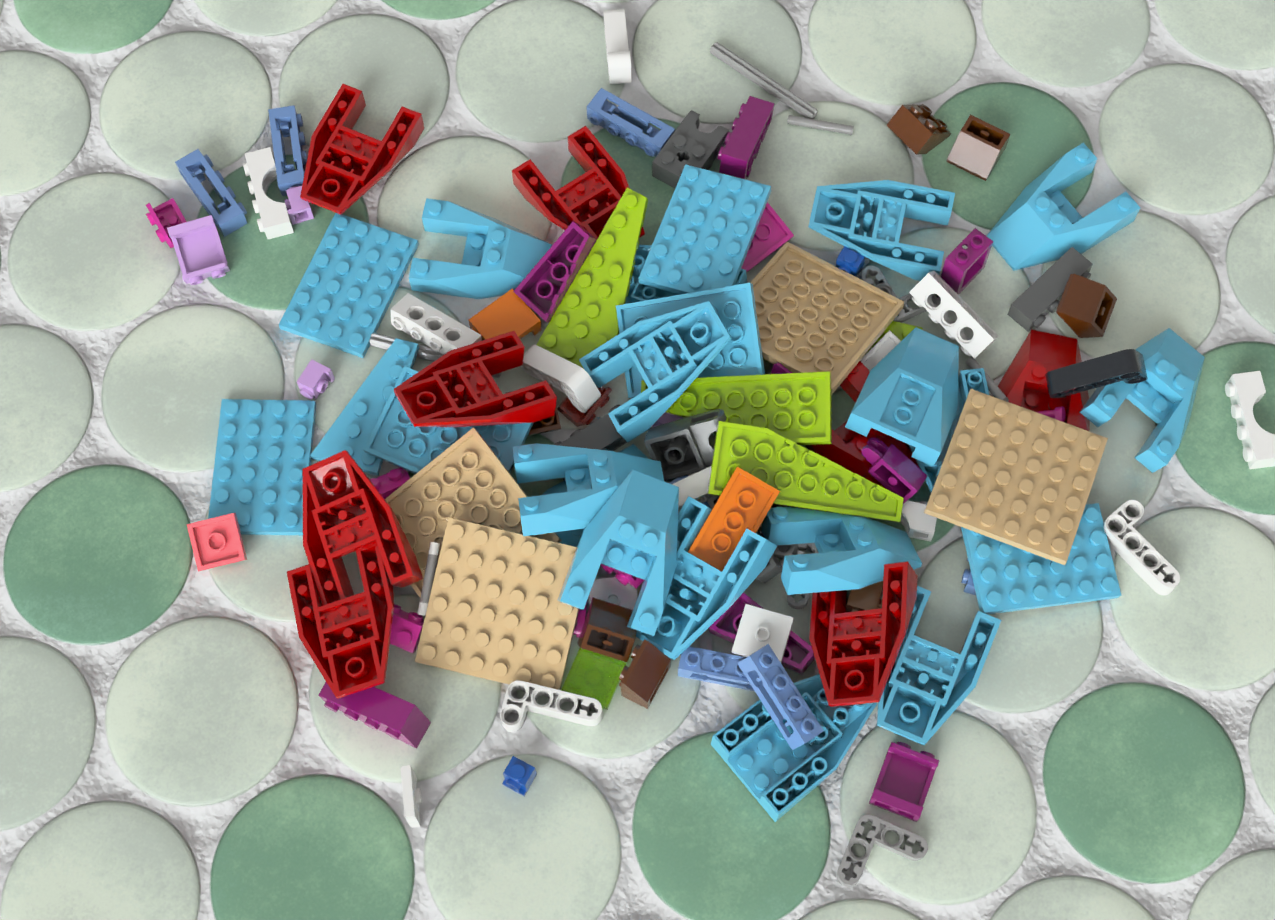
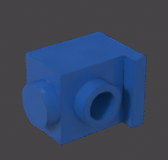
M844 246L837 257L835 267L858 277L863 268L865 256Z
M513 756L503 772L505 780L502 784L525 796L537 775L536 769Z

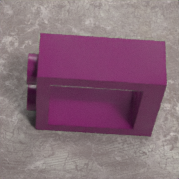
M974 228L946 257L940 277L958 295L985 268L993 241Z

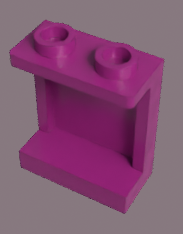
M891 742L869 804L917 822L921 816L939 760L935 759V756L929 752L920 751L919 753L911 750V746L906 743Z

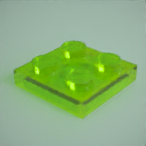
M579 648L561 690L594 698L601 703L603 709L608 710L620 682L619 676L623 668L627 666V663Z

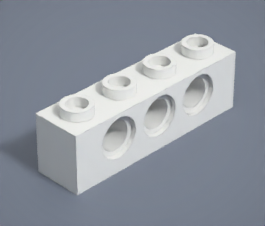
M935 271L929 272L909 292L913 296L912 300L919 307H924L929 312L928 316L936 324L940 323L945 328L944 332L950 339H956L961 345V350L967 356H972L975 359L999 337ZM933 294H937L940 296V305H936L933 303ZM949 310L957 314L956 322L948 318ZM965 327H970L973 330V338H968L964 334Z
M409 293L391 308V325L443 355L451 350L482 341L481 334Z

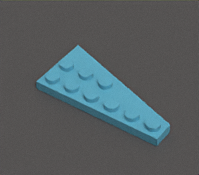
M397 338L394 340L311 453V459L322 461L347 450L363 472L379 476L383 460L365 453L363 449L404 366L413 369L419 350L418 343Z

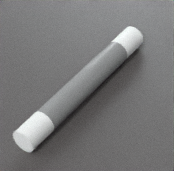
M430 542L418 615H426L440 543Z

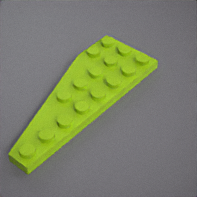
M629 188L625 190L537 342V346L583 368L579 359L619 334L616 306L625 304L629 294L635 265V255L639 247L641 227H643L648 204L647 197Z
M827 371L696 378L665 411L666 413L686 418L711 410L722 409L726 415L725 422L768 428L798 445L832 444L831 373ZM644 380L641 381V392L648 389Z
M718 421L707 494L721 495L736 467H739L780 491L774 504L900 522L903 497L768 428Z

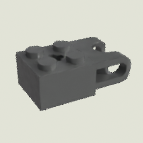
M691 110L653 160L652 176L676 188L685 164L709 170L713 165V161L718 156L721 147L725 146V140L729 132L728 129L718 126L713 132H700L698 130L700 114Z
M722 409L711 410L648 429L644 443L651 459L661 462L664 481L693 474L712 465L716 438L713 432L717 430L718 421H726V415Z

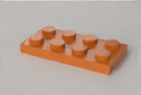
M736 467L689 548L688 553L722 572L745 530L749 529L754 533L757 532L780 491L743 469Z

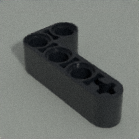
M1135 349L1118 351L1055 369L1045 374L1050 398H1062L1124 381L1127 384H1135L1148 379L1143 355Z

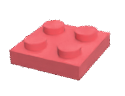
M236 513L187 524L198 571L247 560Z

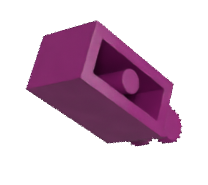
M872 437L861 450L862 455L872 464L868 472L886 489L903 497V504L918 492L927 478V475L893 444L888 447L880 439Z

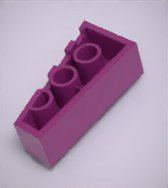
M749 96L746 104L742 103L739 111L740 117H736L732 125L733 132H728L725 140L726 146L721 147L718 154V160H721L719 173L741 179L749 177L753 161L759 153L761 142H763L771 123L775 103Z
M573 221L513 292L544 321L549 323L597 239L581 225Z
M743 592L734 604L708 629L711 634L734 644L745 604L764 608ZM791 630L781 664L783 667L803 675L815 660L812 646Z
M325 682L318 695L325 701L324 706L334 712L340 710L348 718L354 721L360 720L368 727L380 730L390 737L416 749L431 724L430 720L415 704L375 687L337 699L327 682Z

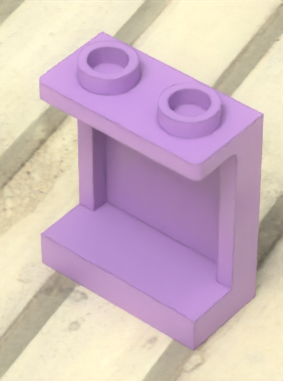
M212 215L167 228L183 274L182 278L186 284L197 285L204 282L203 279L220 278L226 275L225 272L230 271Z

